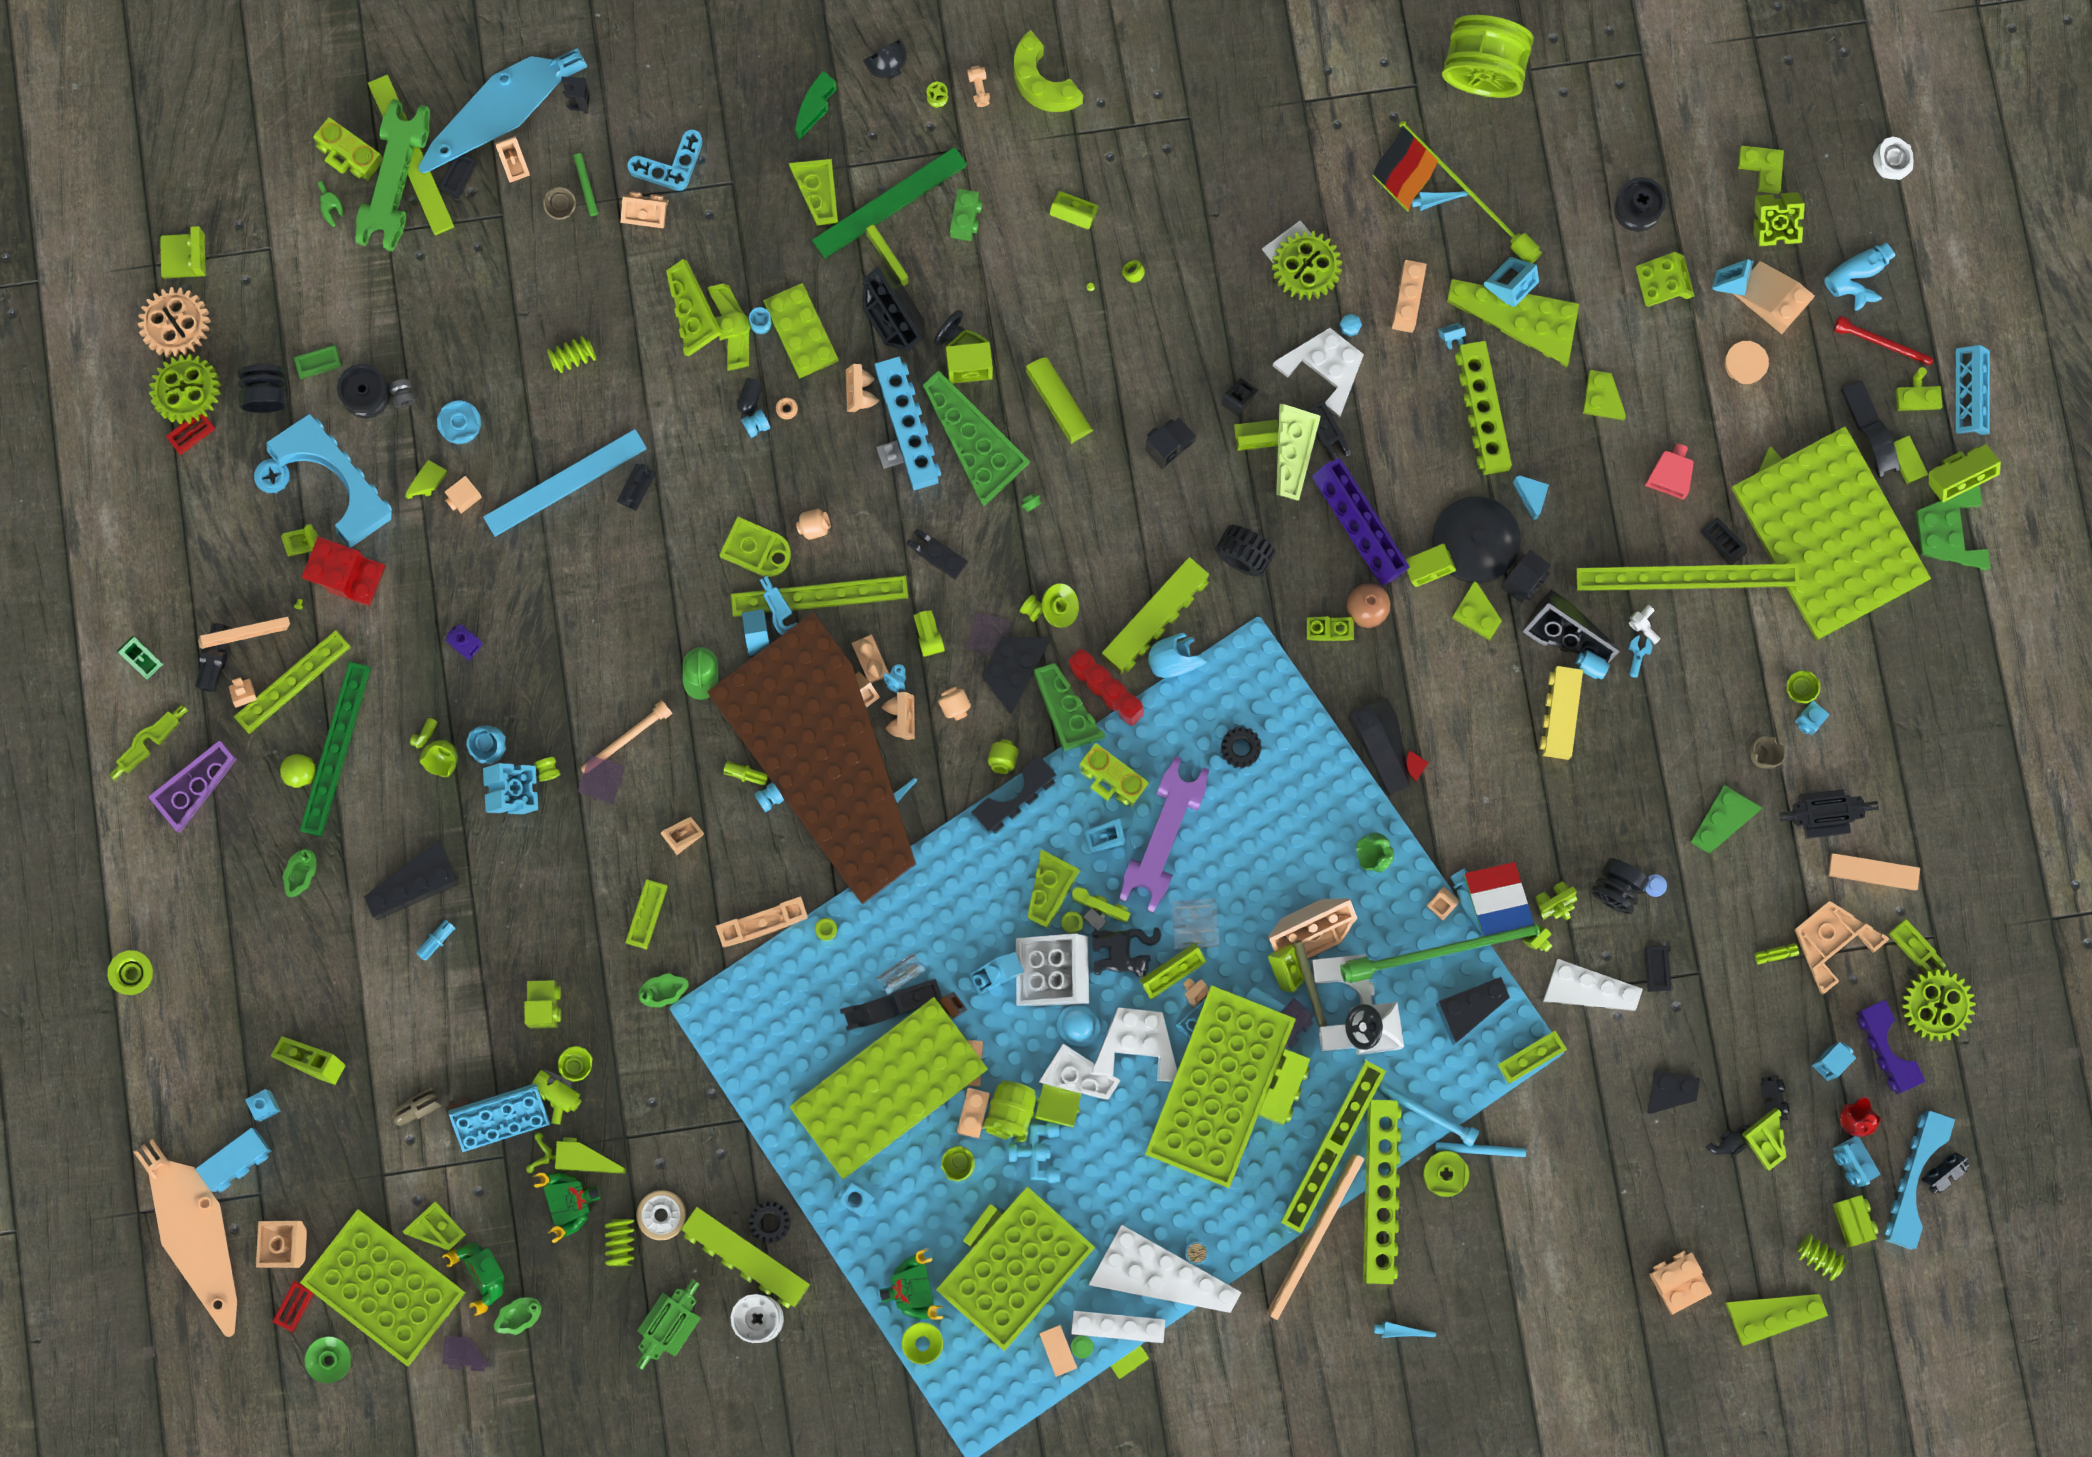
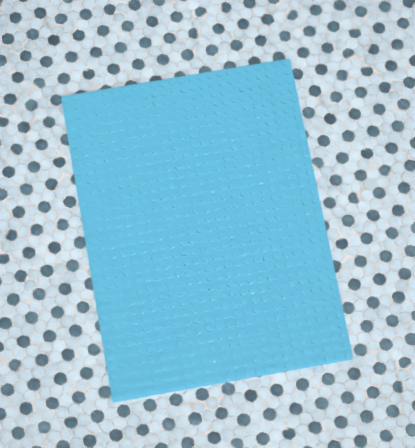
M1255 617L1198 655L1204 660L1206 659V664L1185 674L1164 678L1136 696L1143 705L1144 716L1134 726L1123 722L1117 711H1114L1096 723L1098 728L1106 735L1105 739L1065 752L1060 747L1043 758L1057 774L1054 780L1056 782L1055 785L1048 791L1043 789L1037 794L1039 798L1031 805L1026 803L1021 808L1022 812L1015 819H1007L1003 823L1005 827L997 834L992 832L988 835L971 816V812L987 798L999 802H1006L1016 798L1024 787L1022 773L912 845L911 848L917 864L866 903L861 904L850 887L808 914L807 919L791 925L670 1007V1011L964 1457L981 1456L1145 1343L1144 1341L1087 1336L1093 1342V1352L1087 1358H1077L1071 1351L1073 1339L1080 1336L1071 1334L1073 1311L1164 1319L1166 1328L1197 1307L1089 1286L1121 1225L1189 1262L1185 1256L1187 1246L1192 1242L1203 1243L1208 1249V1257L1202 1264L1194 1266L1229 1285L1313 1227L1353 1153L1364 1158V1161L1338 1209L1364 1192L1367 1109L1302 1233L1281 1223V1219L1365 1059L1386 1070L1380 1085H1385L1452 1122L1461 1125L1564 1053L1562 1052L1508 1085L1497 1065L1550 1034L1551 1030L1491 945L1382 969L1373 973L1372 979H1369V982L1374 984V995L1371 996L1372 1004L1377 1005L1397 1002L1404 1043L1402 1049L1356 1055L1355 1048L1321 1051L1319 1028L1305 981L1294 993L1282 991L1268 959V955L1274 952L1268 936L1281 918L1320 899H1350L1357 916L1356 921L1352 923L1349 932L1340 944L1308 958L1310 969V962L1315 959L1366 954L1369 960L1377 961L1482 937V934L1468 917L1461 902L1444 920H1441L1427 907V904L1443 887L1447 888L1453 895H1455L1261 617ZM1242 726L1245 729L1250 728L1252 732L1257 733L1262 746L1257 761L1252 766H1247L1244 769H1241V767L1234 768L1231 764L1228 765L1221 753V743L1227 732L1235 727L1241 728ZM1237 740L1232 746L1234 753L1239 756L1246 755L1250 750V746L1245 740ZM1095 743L1149 782L1148 787L1133 807L1129 804L1127 806L1122 805L1116 800L1117 795L1113 794L1109 801L1105 800L1090 788L1095 779L1092 778L1090 780L1080 773L1082 769L1079 768V764ZM1176 756L1182 758L1178 774L1181 780L1190 783L1197 780L1203 767L1210 770L1206 782V791L1198 811L1189 807L1186 809L1163 871L1173 876L1165 896L1159 902L1154 913L1148 912L1151 895L1144 887L1134 888L1126 902L1119 899L1123 887V878L1130 860L1134 859L1142 862L1166 801V798L1156 794L1164 773L1169 769ZM1102 781L1099 783L1108 791L1112 789ZM1120 819L1125 839L1124 845L1090 853L1085 831ZM1370 833H1380L1386 836L1394 851L1393 862L1388 869L1381 873L1374 870H1364L1360 866L1356 848L1358 840ZM1041 849L1080 869L1079 875L1048 929L1027 918ZM1075 887L1086 889L1092 897L1095 894L1107 899L1106 903L1113 906L1116 903L1128 908L1127 912L1131 913L1127 924L1105 916L1106 924L1099 931L1117 932L1137 928L1151 937L1155 927L1161 930V939L1156 945H1145L1137 937L1131 939V958L1138 955H1150L1151 961H1149L1146 975L1193 943L1199 947L1206 960L1205 964L1153 999H1150L1139 981L1141 978H1138L1132 972L1102 971L1101 975H1095L1094 962L1109 958V950L1101 948L1099 952H1093L1092 932L1096 930L1083 919V927L1077 934L1088 936L1089 1004L1078 1005L1088 1007L1096 1013L1101 1026L1097 1040L1086 1047H1076L1068 1044L1057 1032L1056 1022L1058 1015L1064 1008L1071 1005L1017 1006L1016 977L978 995L969 974L997 957L1016 952V938L1067 934L1061 927L1063 915L1067 912L1075 911L1083 918L1090 910V908L1073 901L1072 890ZM822 918H830L837 925V935L830 941L819 939L815 933V925ZM1502 977L1510 998L1455 1045H1452L1436 1003ZM1188 978L1195 984L1201 979L1207 984L1209 990L1211 985L1230 993L1236 986L1240 987L1246 994L1253 987H1256L1282 1003L1285 1007L1281 1013L1296 1018L1284 1049L1310 1059L1308 1076L1306 1080L1302 1079L1299 1086L1302 1089L1298 1101H1293L1291 1106L1294 1112L1290 1122L1285 1121L1284 1125L1281 1126L1259 1116L1257 1117L1230 1188L1145 1155L1173 1082L1157 1081L1158 1057L1115 1053L1113 1076L1118 1078L1120 1082L1110 1098L1105 1100L1081 1094L1079 1102L1080 1112L1076 1115L1074 1128L1059 1124V1136L1048 1138L1046 1135H1038L1039 1143L1050 1145V1159L1039 1161V1170H1046L1048 1167L1059 1168V1182L1049 1183L1046 1180H1030V1160L1032 1157H1017L1015 1162H1009V1143H1015L1017 1148H1032V1145L1029 1144V1126L1027 1128L1028 1135L1024 1142H1015L1016 1137H1009L1008 1140L993 1136L983 1128L981 1129L979 1139L957 1134L967 1089L971 1088L990 1093L984 1117L985 1120L988 1117L990 1100L993 1098L995 1089L1001 1081H1012L1032 1088L1035 1091L1036 1101L1033 1110L1034 1115L1029 1125L1046 1124L1048 1121L1035 1118L1038 1108L1037 1099L1040 1098L1043 1084L1039 1083L1040 1079L1063 1044L1095 1064L1117 1008L1163 1013L1178 1071L1190 1040L1176 1024L1194 1009L1185 996L1187 990L1183 983ZM936 979L942 998L955 992L967 1008V1011L956 1018H952L951 1015L949 1017L966 1040L983 1041L982 1061L989 1070L981 1075V1087H965L843 1180L789 1106L916 1011L913 1010L874 1025L847 1031L846 1026L848 1024L845 1015L840 1013V1009L874 1001L892 992ZM1341 982L1315 984L1327 1026L1344 1025L1350 1010L1360 1005V999L1356 991L1351 986ZM1378 1088L1372 1100H1392L1381 1094ZM1398 1103V1105H1401V1119L1397 1121V1128L1401 1129V1140L1397 1142V1151H1400V1164L1396 1165V1169L1451 1131ZM1385 1116L1382 1117L1379 1121V1126L1383 1130L1389 1127V1119ZM1383 1139L1379 1142V1150L1381 1152L1388 1150L1389 1143L1387 1140ZM964 1146L971 1151L975 1158L974 1172L965 1180L958 1182L949 1180L941 1168L942 1156L951 1147ZM1385 1162L1380 1163L1378 1172L1381 1175H1385L1388 1172V1165ZM852 1182L875 1198L863 1218L839 1203L841 1198L838 1195L845 1184L849 1186ZM1028 1186L1088 1240L1095 1249L1010 1346L1003 1351L936 1289L972 1249L963 1242V1239L987 1207L991 1204L1003 1214ZM852 1193L849 1196V1203L851 1205H858L862 1199L859 1193ZM926 1248L929 1250L925 1251L924 1257L926 1259L932 1258L931 1262L925 1264L934 1305L942 1306V1308L936 1310L937 1316H943L942 1319L917 1320L904 1315L901 1309H897L895 1300L883 1303L881 1301L879 1289L892 1286L891 1276H893L894 1269L904 1259ZM920 1322L934 1325L943 1337V1349L940 1356L934 1362L925 1365L916 1364L907 1359L901 1344L905 1331L911 1325ZM1061 1325L1077 1369L1055 1376L1039 1333ZM919 1337L916 1340V1347L920 1351H925L929 1348L930 1342L928 1338Z

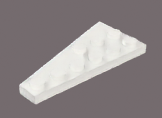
M1121 1225L1089 1283V1286L1231 1313L1242 1293Z

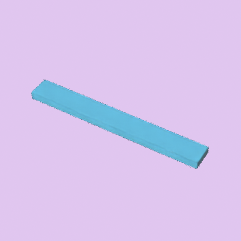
M636 429L485 515L483 518L496 537L647 448Z

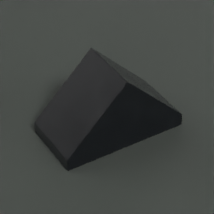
M1240 378L1224 394L1221 405L1239 417L1256 395L1258 389Z

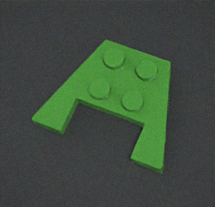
M1976 486L1945 502L1939 501L1915 513L1921 555L1961 563L1964 566H1974L1981 570L1990 569L1988 549L1965 550L1960 508L1980 507L1982 505L1980 486Z

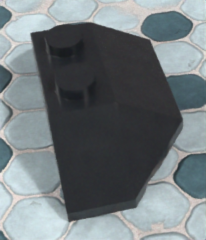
M877 266L862 279V284L864 285L863 310L885 345L910 351L925 338L924 319L902 283L883 268Z

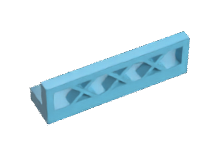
M1981 345L1956 349V433L1958 434L1977 432L1980 435L1990 434V350ZM1972 353V360L1966 366L1963 363V354ZM1969 372L1972 375V380L1965 386L1963 384V377ZM1969 393L1972 396V401L1965 407L1963 405V398ZM1969 414L1972 417V426L1963 427V419Z

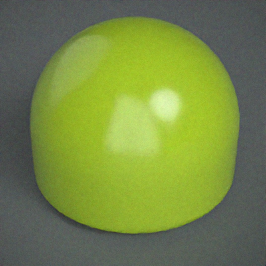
M1132 260L1124 265L1122 274L1127 281L1135 283L1144 277L1145 270L1140 261ZM1130 267H1136L1133 272L1128 273Z

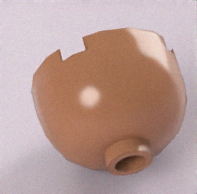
M1366 583L1352 590L1347 599L1346 609L1348 616L1352 617L1358 626L1372 628L1385 621L1390 612L1391 603L1389 595L1382 587L1377 584Z

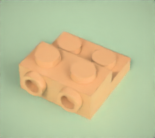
M1685 1251L1674 1255V1261L1669 1264L1663 1261L1653 1267L1654 1271L1649 1274L1671 1315L1712 1294L1692 1252L1686 1254Z

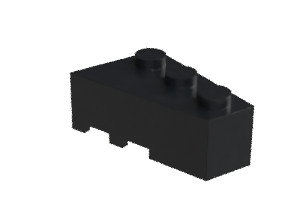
M1502 977L1436 1003L1452 1045H1455L1510 998Z

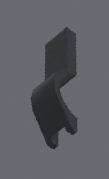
M1863 381L1843 387L1841 392L1856 427L1866 436L1872 448L1875 470L1878 477H1884V472L1894 469L1895 472L1899 471L1900 466L1894 442L1887 427L1879 419Z
M936 979L892 992L874 1001L842 1008L840 1013L845 1015L848 1024L846 1030L851 1031L919 1009L933 997L940 1002L942 996Z

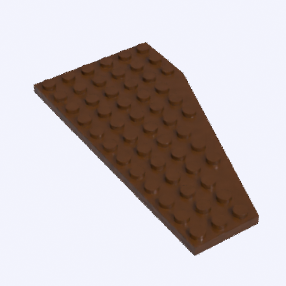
M812 612L708 690L707 693L861 904H864L917 863L904 828L854 667L815 613Z

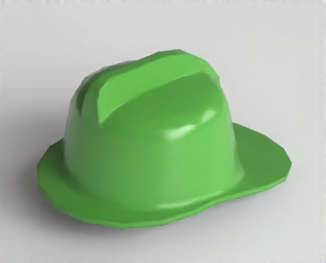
M699 647L692 649L684 657L683 685L687 694L692 698L698 700L708 699L710 696L707 691L718 684V661L711 650Z

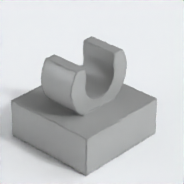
M897 440L876 447L883 469L904 463Z

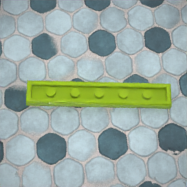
M337 630L333 631L256 697L257 700L250 702L233 717L250 734L349 650L351 646Z

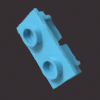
M897 664L892 668L889 675L884 673V682L887 684V688L895 693L899 691L905 692V668L903 665Z

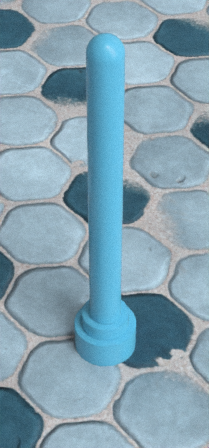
M1380 1085L1378 1088L1381 1094L1394 1101H1398L1403 1106L1456 1133L1463 1140V1143L1471 1147L1475 1142L1479 1130L1473 1127L1464 1128L1385 1085Z

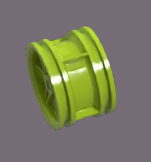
M1467 15L1457 18L1453 23L1450 47L1445 58V67L1442 71L1444 80L1457 89L1485 97L1508 98L1519 95L1523 90L1525 71L1534 41L1532 33L1515 22L1499 17Z

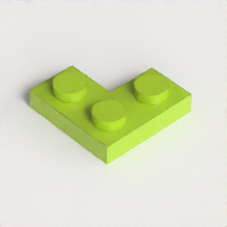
M1741 146L1739 149L1738 169L1759 171L1758 192L1779 194L1781 191L1784 150Z

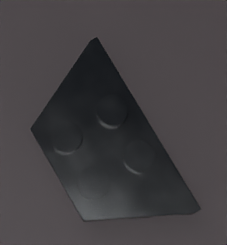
M1002 637L982 674V678L990 686L1009 714L1012 715L1033 675L1034 669L1038 666L1051 641L1050 638Z

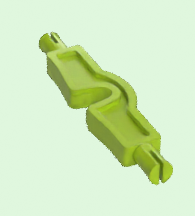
M181 704L172 714L167 712L153 726L141 730L133 739L132 746L116 761L118 766L108 775L116 781L124 771L130 773L151 754V751L145 745V741L151 739L157 745L162 744L171 732L180 725L178 720L188 710Z

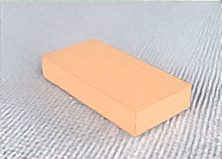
M1061 1325L1039 1333L1055 1376L1077 1369Z

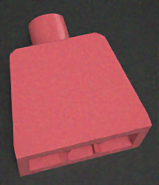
M1675 444L1673 453L1664 451L1646 481L1645 486L1684 500L1689 493L1694 461L1685 458L1688 447L1682 444Z

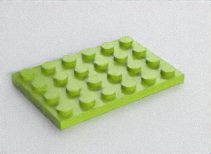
M1027 1186L936 1290L997 1346L1005 1351L1095 1247Z
M357 1209L300 1282L408 1367L466 1293L360 1209Z

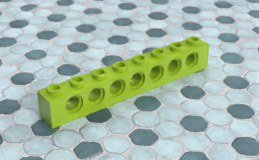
M1371 1100L1367 1107L1363 1283L1394 1284V1279H1397L1398 1275L1397 1265H1394V1256L1398 1255V1243L1395 1242V1233H1398L1399 1222L1395 1219V1210H1399V1197H1396V1187L1399 1188L1400 1175L1396 1174V1165L1400 1164V1151H1397V1142L1401 1140V1129L1397 1128V1121L1401 1119V1105H1398V1101ZM1384 1116L1390 1122L1389 1127L1385 1130L1379 1126V1121ZM1383 1139L1389 1143V1148L1386 1152H1381L1378 1146L1379 1142ZM1382 1162L1388 1165V1172L1385 1175H1381L1378 1172V1166ZM1381 1185H1385L1388 1189V1194L1384 1198H1380L1377 1193ZM1381 1208L1387 1211V1217L1383 1221L1377 1218V1212ZM1380 1231H1384L1387 1235L1386 1241L1382 1244H1379L1376 1240V1236ZM1380 1254H1384L1386 1257V1263L1382 1267L1376 1264V1257Z

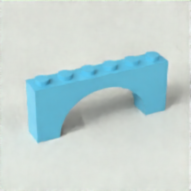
M308 414L268 441L267 452L280 467L295 461H310L327 467L341 479L348 492L349 506L343 518L335 524V534L346 547L351 548L391 520L392 508L386 500L382 501L375 486L365 481L363 472L350 463L349 455L345 451H340L334 437L325 433L319 419H314Z

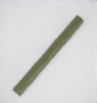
M1302 940L1294 942V946L1318 1028L1325 1027L1327 1023Z

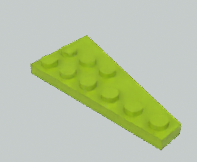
M1451 279L1447 298L1448 303L1468 314L1475 315L1482 319L1484 323L1495 326L1506 335L1528 347L1537 349L1548 358L1551 357L1559 361L1561 365L1568 367L1579 304L1527 294L1513 307L1507 305L1484 285Z

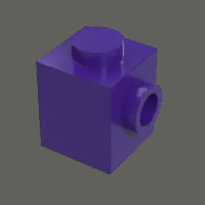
M461 624L457 627L454 626L447 633L448 638L446 642L468 661L483 645L480 639Z

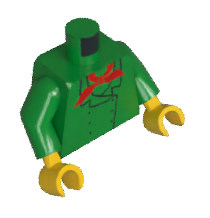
M538 1173L533 1175V1177H539L541 1182L540 1184H535L534 1187L543 1186L555 1225V1227L548 1231V1234L551 1232L557 1234V1238L552 1240L553 1243H556L562 1237L577 1232L588 1220V1214L591 1213L589 1203L601 1199L597 1186L585 1190L583 1183L574 1176L563 1173Z
M471 1242L457 1250L453 1249L444 1254L442 1258L448 1257L450 1259V1263L446 1265L447 1267L456 1264L460 1259L463 1260L482 1295L481 1300L472 1302L469 1305V1308L476 1307L477 1309L474 1316L487 1312L488 1306L503 1294L504 1275L490 1249L482 1248L478 1243Z
M928 1248L920 1250L917 1254L904 1259L894 1269L893 1276H891L892 1286L879 1289L882 1303L895 1300L897 1309H901L904 1315L917 1320L943 1318V1316H937L936 1310L942 1308V1306L934 1305L925 1264L931 1262L932 1258L926 1259L924 1257L925 1251L929 1250Z

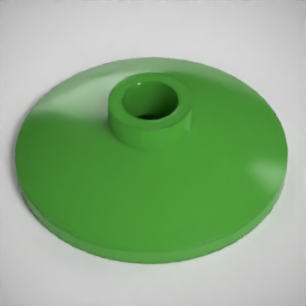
M323 1337L314 1341L309 1346L305 1355V1367L308 1374L314 1380L321 1383H334L342 1379L347 1374L351 1365L349 1348L343 1341L335 1337ZM327 1356L333 1357V1363L330 1365L326 1363Z

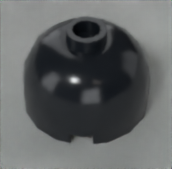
M900 39L877 51L874 55L864 59L863 63L875 77L885 78L889 76L891 80L901 74L900 69L907 60L906 51Z

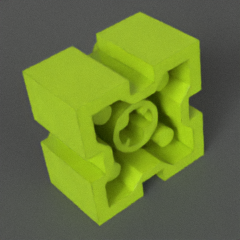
M1798 192L1782 193L1781 199H1775L1773 194L1755 196L1754 212L1758 219H1754L1753 236L1759 246L1776 245L1777 240L1781 239L1785 244L1802 243L1803 226L1799 219H1804L1805 203Z

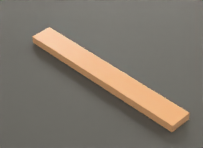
M1354 1153L1351 1155L1267 1310V1314L1272 1318L1278 1320L1361 1167L1364 1158Z

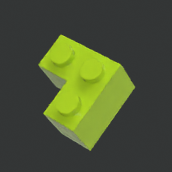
M527 981V1001H524L525 1025L530 1029L558 1028L557 1022H561V1008H558L557 1000L561 999V987L557 986L556 981Z

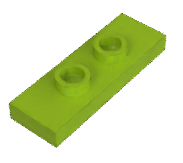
M646 879L629 929L626 944L648 950L668 885Z

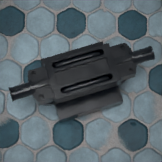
M1844 789L1800 794L1798 796L1799 803L1793 805L1792 811L1780 812L1779 816L1781 817V822L1792 820L1793 824L1797 827L1803 826L1805 839L1850 834V823L1854 820L1865 818L1866 811L1878 810L1879 805L1876 806L1878 801L1864 803L1861 796L1850 797V795H1845Z

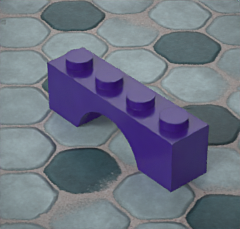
M1886 1000L1857 1012L1858 1017L1856 1021L1861 1030H1865L1868 1036L1866 1038L1867 1044L1871 1050L1875 1051L1878 1057L1876 1059L1877 1064L1882 1071H1885L1888 1077L1887 1084L1891 1091H1895L1897 1095L1926 1082L1916 1061L1902 1060L1894 1055L1889 1048L1887 1034L1895 1018Z

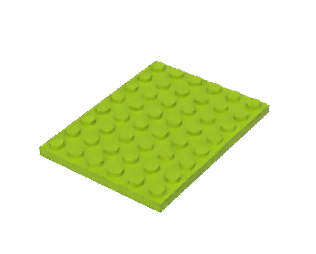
M1846 426L1731 487L1772 563L1799 564L1800 586L1786 588L1816 641L1931 579Z

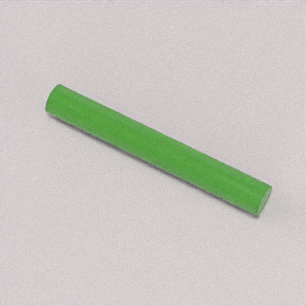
M574 154L573 157L590 216L598 215L582 154Z

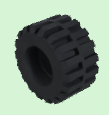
M1228 525L1215 547L1216 553L1227 564L1242 573L1256 577L1263 576L1276 554L1273 546L1265 538L1239 525Z

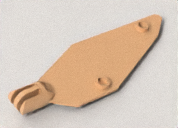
M152 1138L149 1140V1143L161 1159L156 1160L145 1143L141 1148L152 1162V1165L149 1166L137 1149L133 1152L149 1174L161 1244L223 1334L231 1337L235 1333L237 1296L220 1204L194 1167L168 1161ZM216 1301L222 1302V1307L220 1309L214 1308V1303Z

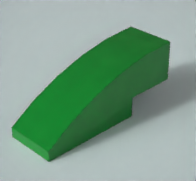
M824 71L814 81L802 102L795 128L796 137L799 140L829 110L826 100L837 90L836 81Z

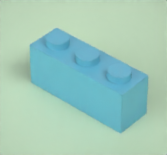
M250 1128L195 1170L210 1191H219L220 1193L231 1185L230 1181L237 1177L239 1179L245 1176L250 1171L248 1168L253 1164L259 1165L268 1158L267 1154L271 1152V1149L258 1131Z

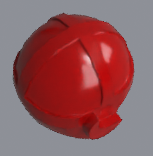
M1866 1096L1857 1099L1853 1104H1845L1840 1114V1123L1844 1131L1856 1137L1872 1135L1881 1121V1118L1874 1112L1870 1100Z

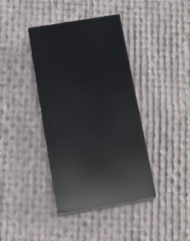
M465 154L453 159L438 190L459 199L478 164L477 160Z
M1668 946L1645 947L1648 992L1671 991Z

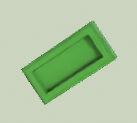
M336 345L293 357L300 379L343 367Z

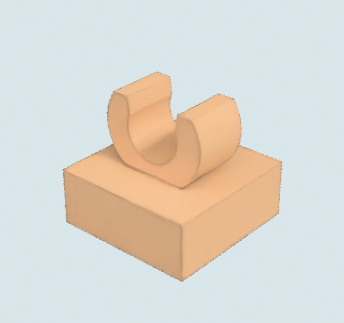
M241 677L232 680L233 685L229 686V690L235 707L257 700L250 678L242 681Z
M1190 978L1183 983L1187 990L1185 996L1194 1008L1207 997L1209 988L1201 979L1196 984Z

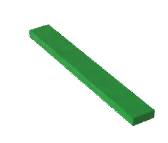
M953 147L814 238L812 243L822 257L826 259L866 233V228L871 225L876 226L965 168L967 163L957 149Z
M351 661L348 663L299 830L302 833L323 837L372 669L370 666Z

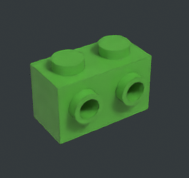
M958 189L950 228V238L972 241L973 233L977 234L979 221L976 220L977 213H981L983 200H979V192Z

